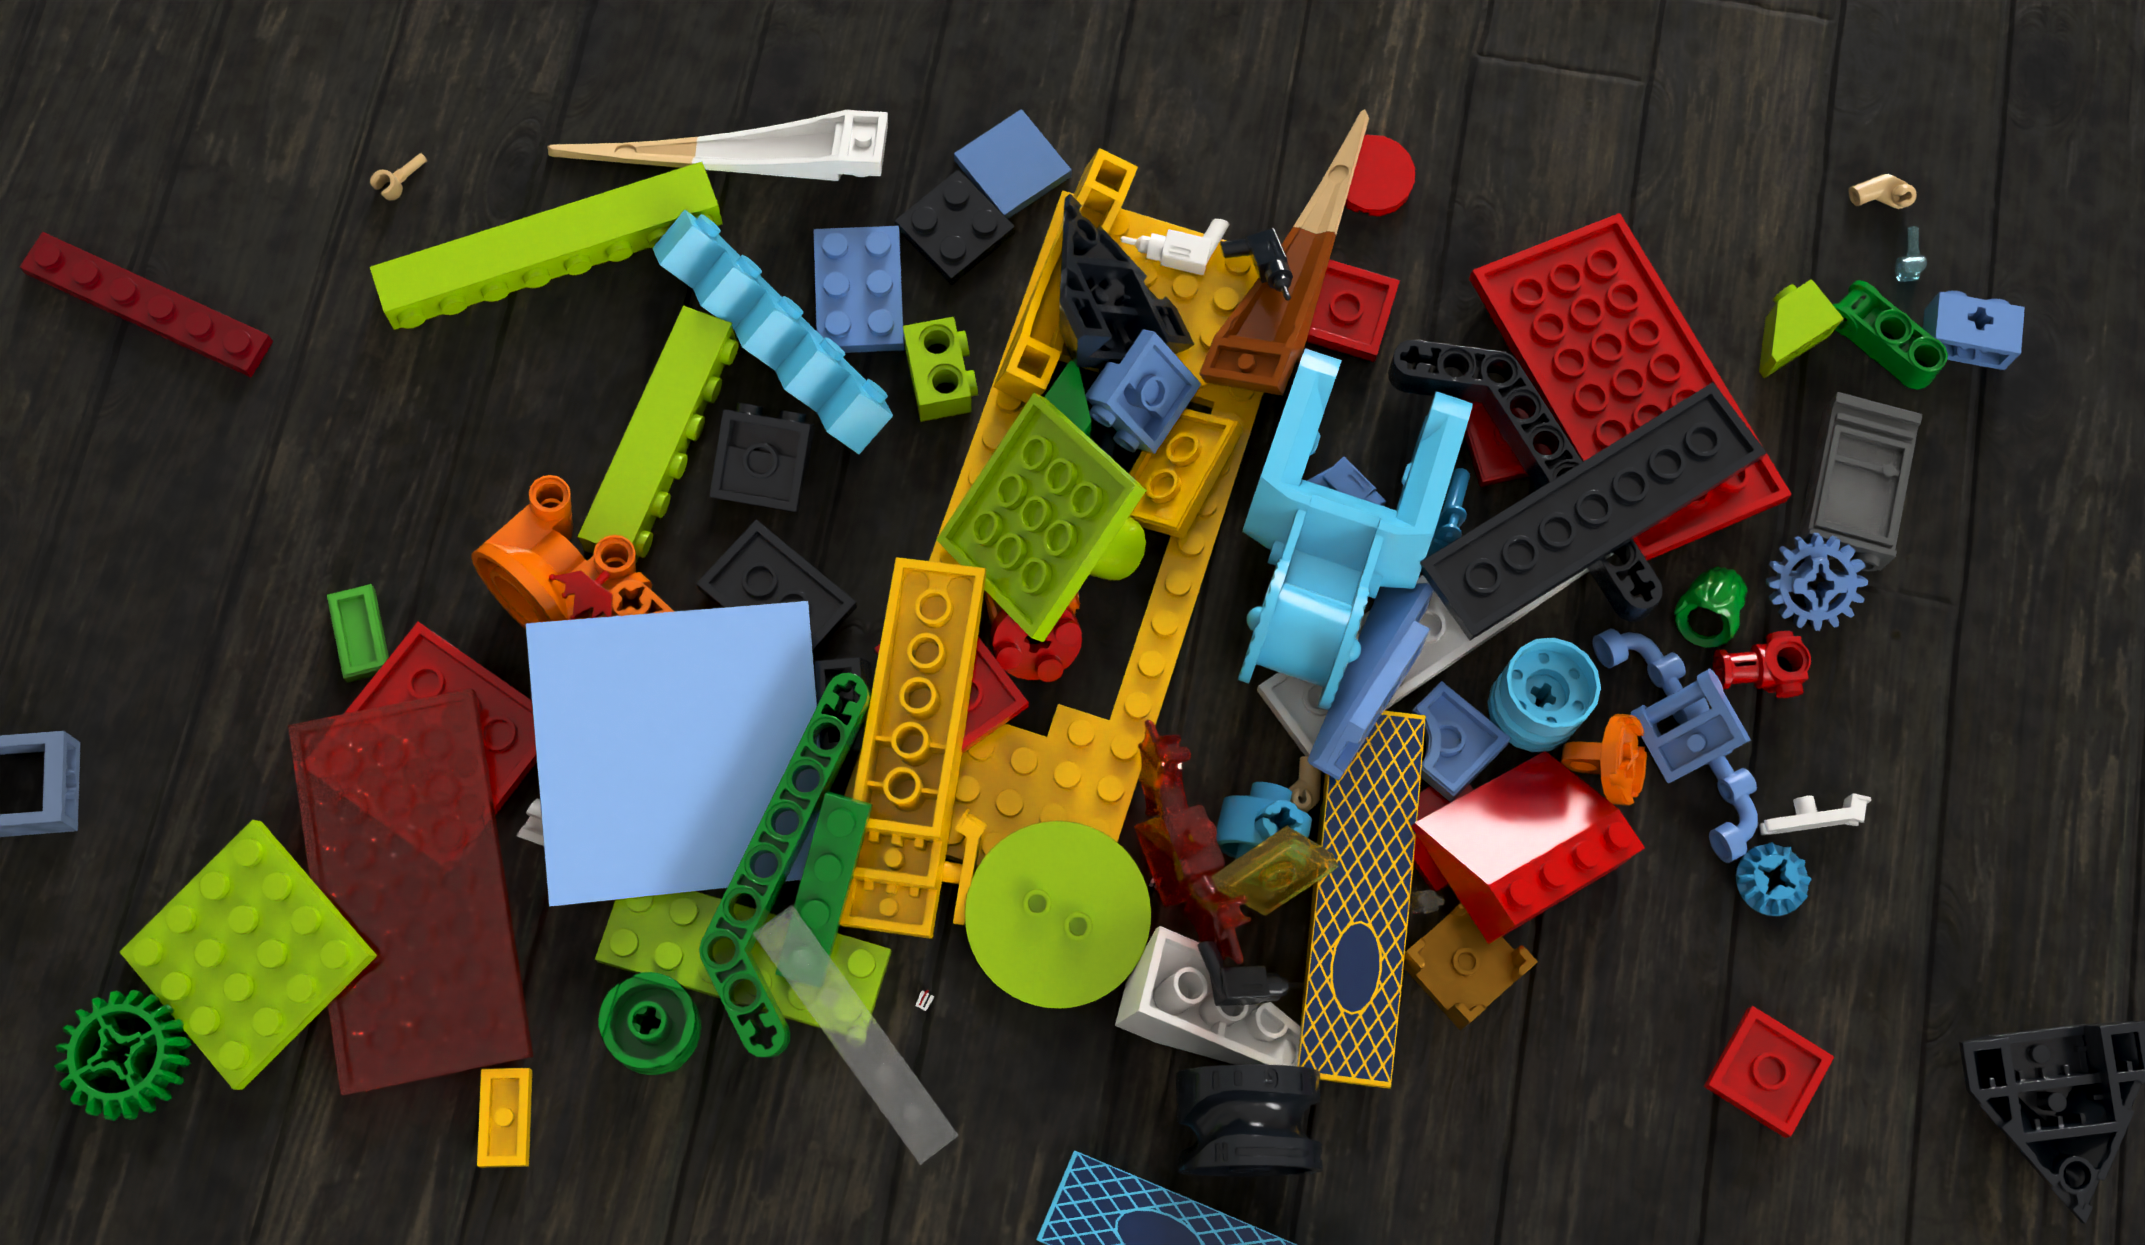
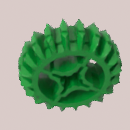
M131 990L126 998L123 993L113 991L110 992L108 1003L99 997L92 999V1013L83 1009L75 1011L76 1017L81 1023L78 1027L71 1025L63 1027L64 1032L72 1037L69 1044L61 1043L55 1047L58 1052L67 1054V1059L54 1065L57 1071L70 1073L59 1085L64 1090H74L70 1098L73 1104L78 1106L86 1104V1113L97 1116L103 1111L105 1119L115 1121L121 1113L126 1119H136L139 1107L147 1113L156 1111L155 1096L164 1101L172 1099L171 1092L166 1088L170 1082L177 1085L184 1083V1078L181 1075L175 1074L177 1066L186 1067L191 1064L189 1058L179 1055V1051L187 1049L192 1044L190 1039L186 1037H177L184 1031V1023L180 1019L172 1020L173 1016L171 1014L174 1009L170 1005L161 1006L159 997L152 994L144 999L143 993L137 990ZM128 1018H143L151 1026L152 1030L145 1034L137 1032L129 1036L127 1030L119 1027L118 1021ZM100 1037V1048L97 1051V1053L91 1057L94 1045ZM123 1046L130 1048V1054H124L128 1059L122 1064L117 1061L118 1056H123L119 1052ZM157 1052L154 1065L147 1074V1062ZM118 1074L120 1080L127 1082L130 1089L119 1093H107L97 1084L96 1080L102 1076L110 1078Z

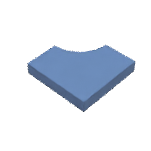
M1443 681L1412 711V714L1426 716L1424 731L1426 752L1425 758L1422 761L1421 778L1450 803L1508 745L1511 737Z

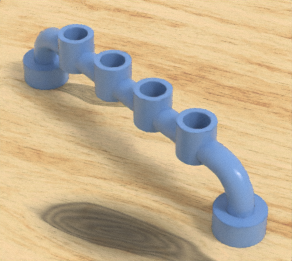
M1612 628L1593 637L1592 643L1595 654L1605 667L1612 668L1626 661L1629 657L1628 650H1635L1647 662V671L1652 682L1657 687H1662L1667 697L1683 688L1678 680L1686 674L1681 658L1673 652L1663 656L1657 645L1648 637L1632 632L1620 634ZM1705 697L1674 713L1673 717L1682 725L1708 711L1709 706ZM1732 751L1706 764L1710 766L1718 779L1717 785L1721 796L1725 801L1733 804L1739 815L1737 827L1730 822H1726L1709 832V840L1714 852L1726 863H1730L1746 854V842L1753 837L1758 826V814L1749 796L1757 790L1755 779L1745 768L1734 772L1725 757L1732 753Z

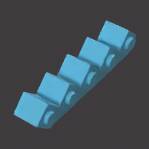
M684 210L652 248L659 265L693 288L701 307L715 317L731 322L742 348L775 370L784 390L817 412L826 432L857 454H860L893 416L885 402V399L888 397L886 392L872 380L867 379L866 381L843 358L845 352L831 339L823 338L802 317L803 311L796 303L786 296L781 297L760 276L762 270L748 257L740 256L719 235L721 230L713 221L702 214L696 218L687 210Z

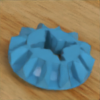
M1771 842L1752 848L1740 860L1736 871L1737 887L1744 901L1757 912L1769 916L1786 915L1796 910L1808 897V885L1812 878L1807 875L1805 860L1799 859L1792 852L1791 847H1782ZM1781 865L1780 879L1785 882L1786 887L1778 885L1767 894L1769 878L1764 875L1763 870L1771 872Z

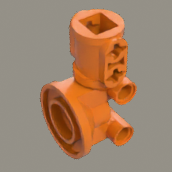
M547 475L536 479L529 490L530 504L471 555L473 565L486 587L504 609L525 629L526 623L570 620V616L573 615L575 595H569L566 599L562 598L565 584L557 580L551 581L549 575L554 574L556 576L580 570L594 581L603 570L611 575L602 587L613 595L612 617L675 612L651 590V581L641 572L636 573V553L630 540L619 535L606 536L597 543L594 555L588 561L569 541L573 534L571 493L568 484L558 476ZM593 609L578 616L576 619L591 618L594 614ZM602 614L598 618L607 616L605 614Z

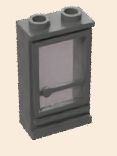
M1837 392L1823 409L1798 534L1806 544L1811 543L1813 533H1819L1823 538L1824 544L1827 543L1832 535L1840 539L1839 550L1848 544L1856 550L1850 560L1860 559L1863 561L1866 567L1862 571H1881L1896 557L1897 551L1895 549L1917 431L1923 414ZM1827 555L1828 560L1836 559L1833 556Z

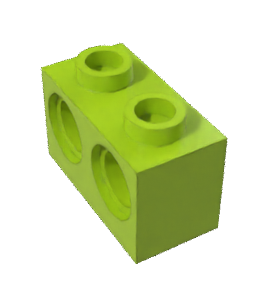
M954 317L903 326L904 345L920 421L970 413L971 397L978 396V389L974 370L966 371L963 357L970 356L965 330L957 332ZM933 344H942L948 348L940 354H933L927 350ZM942 383H950L956 387L953 392L947 394L935 390Z

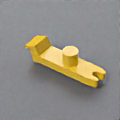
M968 808L954 828L967 837L963 864L945 861L942 882L959 885L953 924L965 925L967 893L969 887H971V881L976 870L981 835L988 825L971 815Z

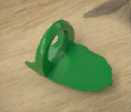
M1717 566L1701 573L1690 584L1688 591L1680 597L1674 610L1677 628L1685 639L1694 645L1709 648L1721 646L1733 638L1740 626V610L1745 605V597L1748 591L1742 577L1734 569ZM1700 606L1721 614L1724 623L1723 630L1718 635L1710 637L1697 634L1688 623L1690 611Z

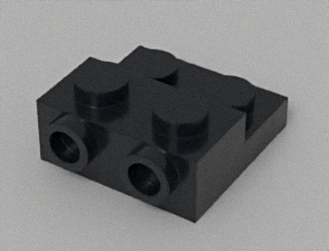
M737 402L736 411L723 409L709 497L798 512L805 470L809 467L815 424L805 423L806 414L780 410L779 418L763 416L762 406Z

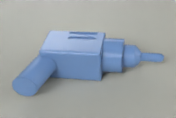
M1342 457L1333 467L1306 480L1384 506L1386 500L1376 491V488L1346 457Z

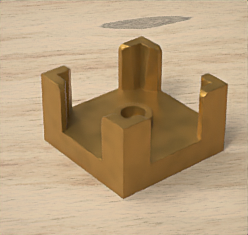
M1460 903L1449 915L1405 952L1404 969L1456 1027L1462 1030L1538 961L1523 945L1514 950L1503 937L1488 944L1462 903Z

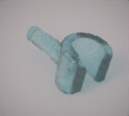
M1916 226L1908 228L1907 256L1898 257L1896 260L1895 273L1899 282L1919 280L1920 272L1927 265L1925 256L1920 255L1919 228Z

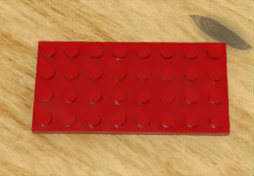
M1620 213L1472 270L1469 280L1515 359L1583 462L1712 382L1758 440ZM1766 453L1755 464L1633 540L1645 559L1650 560L1785 503L1792 494Z

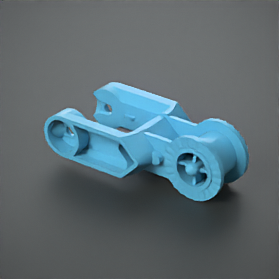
M1305 348L1242 531L1271 550L1267 563L1276 565L1262 607L1253 608L1247 615V625L1254 632L1238 680L1249 684L1257 664L1322 686L1318 707L1329 711L1339 689L1347 663L1355 661L1361 654V645L1356 639V635L1360 629V622L1368 603V597L1375 599L1379 587L1414 589L1422 569L1420 562L1426 558L1473 403L1437 391L1435 392L1428 416H1425L1411 462L1405 468L1401 481L1404 486L1397 508L1393 510L1302 479L1309 456L1316 452L1321 437L1318 429L1342 361Z

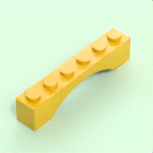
M1099 148L1085 167L1073 195L1082 205L1079 209L1082 216L1090 220L1096 228L1100 225L1108 233L1125 200L1138 167ZM1063 222L993 386L1025 403L1028 402L1033 393L1042 395L1046 391L1064 344V339L1059 330Z

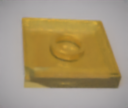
M1286 826L1212 875V879L1217 890L1255 911L1267 915L1336 870L1339 866L1333 853Z

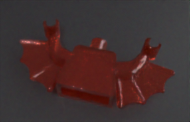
M1146 720L1144 724L1145 737L1143 742L1138 744L1142 764L1139 782H1141L1145 795V814L1147 816L1159 815V817L1137 824L1134 828L1165 908L1187 901L1183 915L1188 917L1193 923L1199 935V941L1201 943L1215 941L1223 960L1226 957H1230L1236 964H1242L1243 955L1234 928L1251 922V918L1245 917L1239 908L1240 905L1247 903V898L1244 894L1230 898L1222 889L1217 877L1223 870L1225 861L1216 839V827L1209 820L1205 808L1201 804L1193 807L1188 806L1183 786L1182 762H1186L1191 758L1190 750L1186 746L1179 747L1181 740L1179 734L1159 736L1154 723L1151 720Z

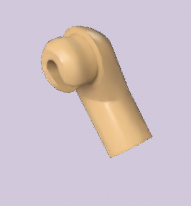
M1889 174L1877 176L1849 188V197L1855 206L1877 200L1890 207L1901 209L1911 206L1917 197L1916 190L1912 185Z
M1309 756L1300 757L1299 779L1289 788L1292 791L1290 802L1306 813L1320 801L1322 775L1321 770L1308 763Z

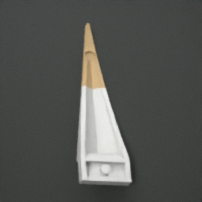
M843 110L774 126L708 136L628 143L557 144L547 147L548 155L551 157L679 168L703 162L705 170L839 181L842 174L854 175L856 177L881 176L888 129V112Z

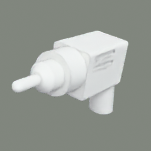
M1213 219L1203 237L1168 229L1167 236L1154 233L1151 234V237L1142 235L1138 239L1122 236L1120 241L1135 245L1138 252L1147 254V259L1160 261L1161 266L1204 275L1209 259L1230 224L1223 219Z

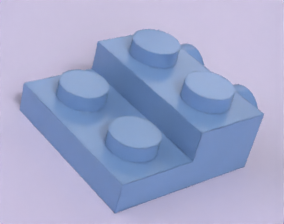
M1143 329L1121 363L1107 362L1085 396L1092 405L1089 411L1090 416L1106 427L1112 426L1117 431L1113 437L1117 444L1130 452L1140 449L1155 454L1201 386V383L1155 332Z

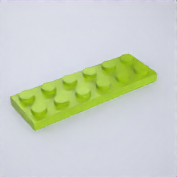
M696 891L616 899L595 960L599 963L636 974L643 972L660 973L673 978L683 988L720 998L700 958L699 947L722 899ZM737 903L734 905V914L739 921H746L752 918L756 912L754 908ZM769 913L751 953L783 1017L864 1041L891 956V949L837 933L825 980L821 987L775 975L790 919ZM722 938L717 941L713 948L715 961L721 965L732 960L735 954L733 941L729 938ZM744 980L736 985L734 999L737 1004L749 1006L754 1002L757 990L753 982ZM765 1006L761 1011L768 1013V1010Z

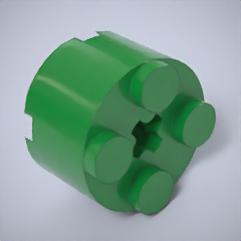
M643 972L617 984L606 995L599 1012V1029L608 1051L625 1067L640 1074L659 1075L678 1070L693 1054L701 1035V1018L694 1000L677 981L660 973ZM655 1014V1017L661 1022L658 1029H651L649 1034H647L641 1027V1023L643 1020L650 1021Z

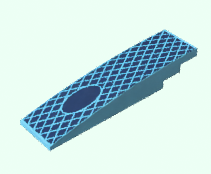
M1074 1151L1036 1239L1046 1245H1297L1077 1151Z

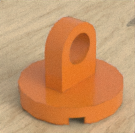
M1615 714L1610 718L1605 728L1602 743H1565L1563 745L1561 764L1572 771L1601 774L1603 791L1607 800L1614 805L1630 806L1634 803L1633 797H1638L1639 793H1641L1646 775L1647 752H1645V747L1638 746L1637 736H1644V729L1640 720L1629 714Z

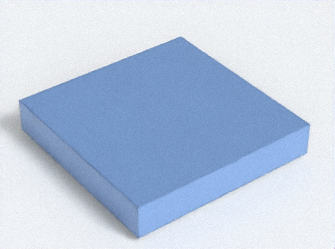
M1022 109L954 153V161L1007 219L1069 179L1072 174L1071 168Z

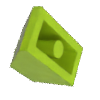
M1812 279L1798 288L1791 284L1773 298L1775 306L1765 319L1759 373L1763 378L1768 377L1829 337L1844 319Z

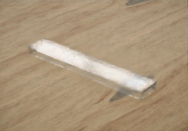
M792 905L752 933L920 1165L959 1136Z

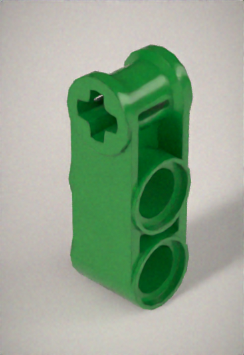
M1856 280L1849 286L1848 294L1839 304H1832L1841 316L1847 319V321L1842 320L1835 331L1846 336L1870 358L1895 376L1904 386L1911 389L1927 387L1947 362L1948 353L1942 342L1926 332L1906 313L1900 311L1868 282ZM1882 332L1890 334L1894 340L1888 339ZM1915 359H1920L1928 367L1921 366Z

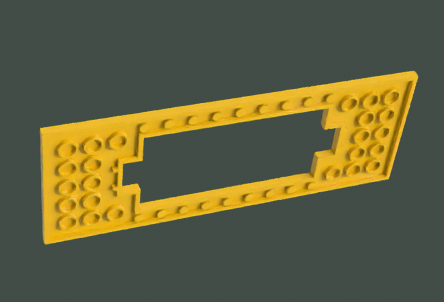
M1062 190L938 536L1026 405L1025 402L993 386L1063 222L1065 198L1069 194L1073 196V193ZM1120 208L1108 232L1109 236L1147 275L1144 280L1146 287L1158 299H1163L1166 296L1180 313L1194 345L1175 355L1201 383L1191 402L1213 408L1211 415L1239 421L1244 431L1185 538L1181 539L1170 536L1110 720L1058 704L1047 737L1004 724L961 755L946 852L947 859L963 863L967 837L954 828L967 808L970 810L969 813L988 824L981 835L976 868H978L989 851L1008 835L1024 827L1042 822L1069 821L1080 823L1105 833L1118 843L1264 393L1205 383L1199 374L1214 336L1259 278L1251 256L1224 258L1219 242L1206 265L1204 275L1161 266L1160 261L1147 259V254L1138 252L1135 245L1120 241L1122 236L1138 239L1142 235L1151 237L1152 233L1167 236L1168 229L1200 237L1204 236L1203 233ZM1064 341L1059 361L1069 363L1072 359L1067 353V345ZM1085 368L1098 373L1100 370L1098 368ZM936 540L929 561L960 565ZM861 750L844 795L849 798H853Z

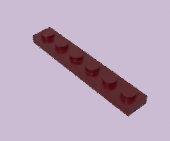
M43 231L20 265L22 271L30 277L248 377H252L273 343L270 336L262 331Z

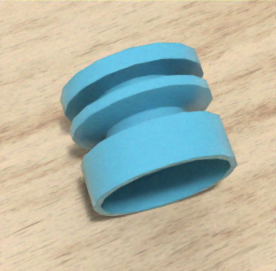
M1558 638L1535 639L1520 647L1491 686L1487 702L1490 720L1511 737L1509 743L1513 746L1530 752L1551 751L1566 743L1597 706L1601 691L1598 670L1588 654L1571 642ZM1536 698L1541 701L1539 707L1535 704Z

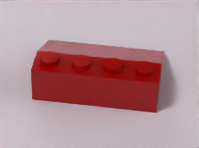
M1546 751L1422 818L1411 826L1488 944H1491L1615 870L1645 849L1634 830L1616 806Z

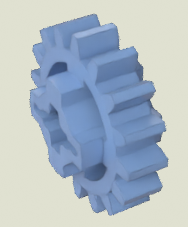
M1813 533L1811 543L1806 544L1800 536L1795 537L1796 548L1792 551L1784 546L1779 548L1785 558L1782 562L1770 561L1769 565L1777 572V576L1766 578V584L1777 589L1776 592L1769 596V599L1773 604L1784 603L1778 611L1784 619L1794 614L1793 623L1797 627L1802 628L1808 619L1812 628L1815 631H1820L1822 620H1828L1835 628L1839 626L1837 615L1840 613H1844L1850 618L1854 616L1852 609L1849 607L1852 601L1863 603L1865 599L1856 592L1857 587L1868 585V580L1865 577L1856 574L1866 567L1864 562L1860 559L1850 560L1856 550L1849 544L1839 550L1840 539L1833 535L1824 544L1823 538L1819 533ZM1827 555L1838 559L1845 572L1830 570ZM1805 558V561L1795 571H1791L1797 562ZM1816 573H1820L1826 580L1825 582L1818 583L1817 590L1814 591L1808 585V581H1814ZM1789 592L1804 594L1806 608L1795 604ZM1838 593H1841V595L1839 596V598H1838L1835 602H1833L1832 604H1830V605L1828 606V603H1829Z

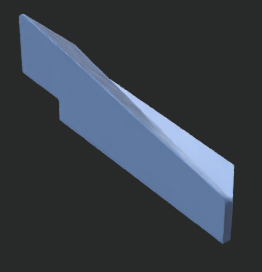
M1428 583L1416 584L1414 589L1381 587L1378 591L1358 639L1361 645V654L1355 661L1348 663L1330 710L1327 712L1308 757L1310 765L1338 781L1422 652L1430 629L1419 622L1427 611L1434 591Z

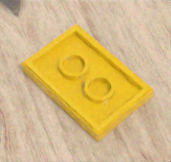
M1185 408L1156 453L1153 454L1142 450L1129 474L1147 491L1129 517L1138 521L1142 528L1184 539L1244 431L1239 421Z

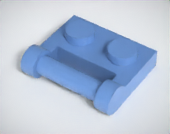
M1711 669L1698 674L1697 681L1649 707L1642 705L1631 711V715L1640 720L1644 729V736L1641 737L1668 784L1751 741L1723 692L1719 678ZM1704 697L1707 698L1712 707L1710 710L1661 735L1657 728L1658 722Z

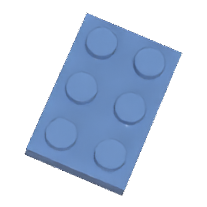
M899 226L814 229L817 332L823 338L831 339L845 353L904 350Z

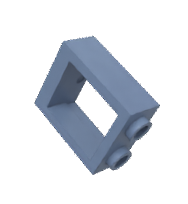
M65 731L0 736V755L45 751L43 811L0 814V837L78 831L80 742Z

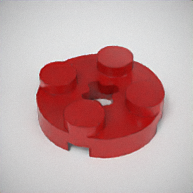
M1069 605L1044 642L1030 644L1026 638L1028 634L1003 608L995 617L990 632L995 658L1009 674L1025 680L1040 679L1044 682H1052L1059 679L1063 674V670L1069 667L1077 657L1082 644L1081 628L1078 619L1074 616Z

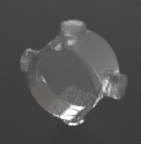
M1417 891L1410 894L1409 908L1413 914L1433 913L1438 911V905H1444L1443 896H1437L1436 891Z

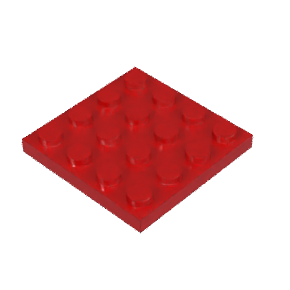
M417 622L302 766L446 870L452 872L537 762L532 700L423 624Z

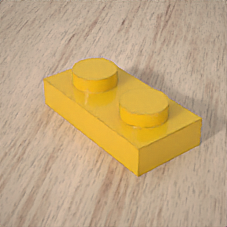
M530 1068L481 1069L478 1167L529 1166L532 1070Z

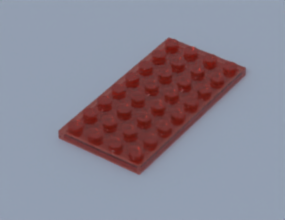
M467 689L288 725L309 876L377 955L328 1004L341 1095L347 1096L534 1057L476 692L473 689Z

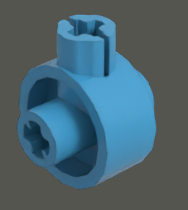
M1268 782L1252 783L1250 796L1232 795L1224 797L1213 846L1218 851L1235 858L1232 871L1235 875L1251 881L1269 883L1273 881L1276 868H1297L1303 864L1312 818L1306 812L1298 809L1294 803L1290 802L1292 796L1290 789Z

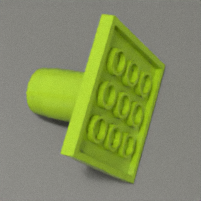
M1033 393L936 540L960 565L986 568L984 590L1032 639L1044 642L1089 575L1106 580H1122L1130 576L1139 566L1145 552V533L1139 522L1129 516L1147 490L1049 400Z

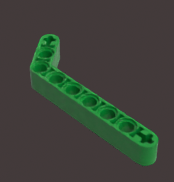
M839 674L832 678L827 685L699 947L700 958L744 1047L756 1057L771 1058L780 1055L790 1042V1031L751 950L816 820L824 795L830 791L868 713L871 693L863 679L856 674ZM852 687H855V692L860 699L857 703L849 701L846 704L842 714L846 720H849V723L845 725L837 717L828 715V713L832 710L836 715H839L843 707V702L838 696L841 691L849 693ZM829 727L838 729L841 737L836 747L830 750H823L817 746V736L823 729ZM806 769L818 771L820 777L818 786L811 792H801L796 787L797 776ZM785 811L796 812L799 819L796 830L788 835L778 834L775 826L778 816ZM765 853L775 854L778 866L774 874L766 878L758 877L754 867L758 857ZM750 895L756 901V912L752 918L746 921H739L734 914V905L740 897ZM722 938H729L735 945V954L731 961L720 965L713 957V948L717 941ZM750 980L756 987V998L749 1006L741 1007L734 999V989L741 981ZM765 1006L768 1013L759 1014V1017L765 1027L776 1028L777 1034L771 1038L773 1043L771 1048L767 1044H757L755 1038L761 1034L757 1021L750 1019L745 1022L743 1018L744 1016L758 1013Z

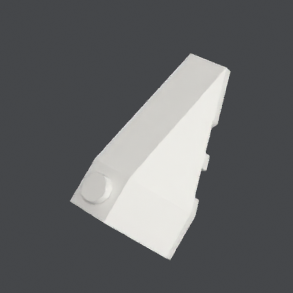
M1162 926L1155 929L1139 962L1125 984L1115 1026L1155 1043L1235 1065L1297 1066L1300 1026L1272 1002H1261L1254 1005L1216 1006L1210 975L1197 947L1199 942Z

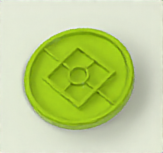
M1050 821L1019 829L1001 840L984 857L976 869L971 881V887L968 889L965 904V924L968 941L978 964L985 974L1003 991L1014 998L1035 1006L1059 1009L1072 1008L1088 1004L1116 989L1134 970L1144 952L1149 937L1151 905L1148 888L1138 865L1131 855L1113 838L1093 827L1080 823Z

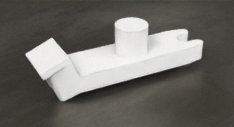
M1853 793L1844 799L1842 809L1817 812L1814 796L1799 797L1793 800L1796 815L1764 820V823L1759 824L1761 835H1771L1842 824L1858 826L1859 822H1864L1866 805L1871 801V797Z

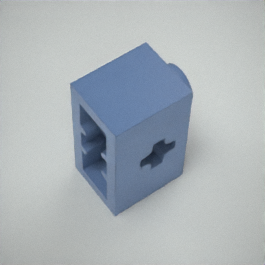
M1960 291L1939 292L1924 310L1923 329L1935 339L1941 341L1946 347L1948 353L1947 360L2005 370L2021 354L2025 307L2011 305L2003 299L1984 300L1968 297Z

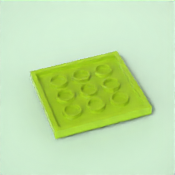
M252 820L120 951L121 955L155 996L159 997V1001L163 1005L168 1004L174 1009L171 1015L175 1020L180 1019L183 1021V1030L233 1090L244 1089L377 957L374 951L263 822Z

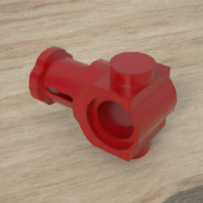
M1792 631L1770 633L1766 635L1767 644L1752 645L1750 652L1728 653L1725 649L1716 650L1714 653L1713 671L1719 678L1723 689H1729L1731 684L1753 682L1757 689L1762 688L1768 693L1776 692L1777 698H1790L1803 694L1802 684L1809 679L1807 671L1811 665L1810 652L1802 643L1801 636H1793ZM1777 657L1787 659L1791 664L1792 672L1783 670L1778 665Z

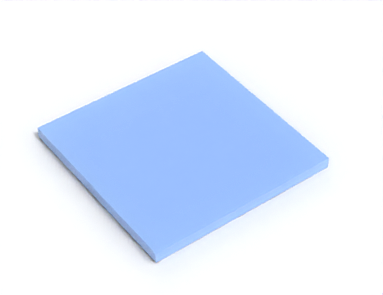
M808 601L526 623L549 906L728 888L817 707ZM818 734L816 741L817 746L820 748V738ZM813 769L802 771L797 776V789L801 792H811L814 790L820 780L818 771ZM785 811L778 816L775 823L778 834L788 835L796 830L799 823L797 813ZM819 813L786 881L802 879ZM765 853L759 856L754 866L757 876L766 878L773 875L778 866L777 858L772 853Z

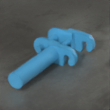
M1458 468L1453 472L1444 507L1440 513L1426 558L1457 540L1462 535L1459 528L1467 517L1462 504L1470 479V473L1466 469Z

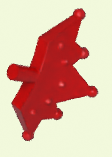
M581 570L556 576L554 574L549 575L551 581L557 580L565 584L562 598L566 599L569 595H575L573 615L570 616V620H575L578 616L592 609L594 614L591 618H598L602 614L612 617L613 595L602 587L611 576L607 571L603 570L595 581Z

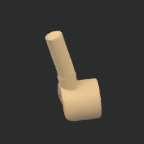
M419 153L394 173L383 169L378 170L372 175L370 184L375 190H378L387 182H390V185L382 191L381 195L387 200H396L402 194L403 187L401 183L426 163L427 159L422 153Z

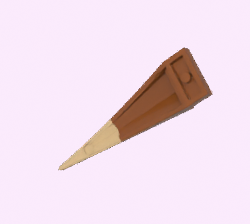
M1365 109L1358 115L1328 171L1281 244L1293 275L1291 286L1288 288L1291 299L1289 301L1285 300L1282 292L1269 287L1267 282L1262 283L1260 278H1258L1214 336L1199 373L1205 383L1283 396L1295 363L1300 362L1369 121Z

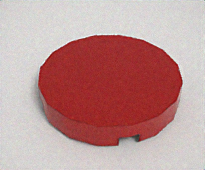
M1364 135L1345 206L1356 213L1358 211L1369 213L1368 216H1382L1395 212L1406 203L1415 183V166L1410 154L1398 142L1385 136Z

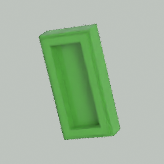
M372 584L327 595L343 679L348 683L374 676L389 658L375 588Z

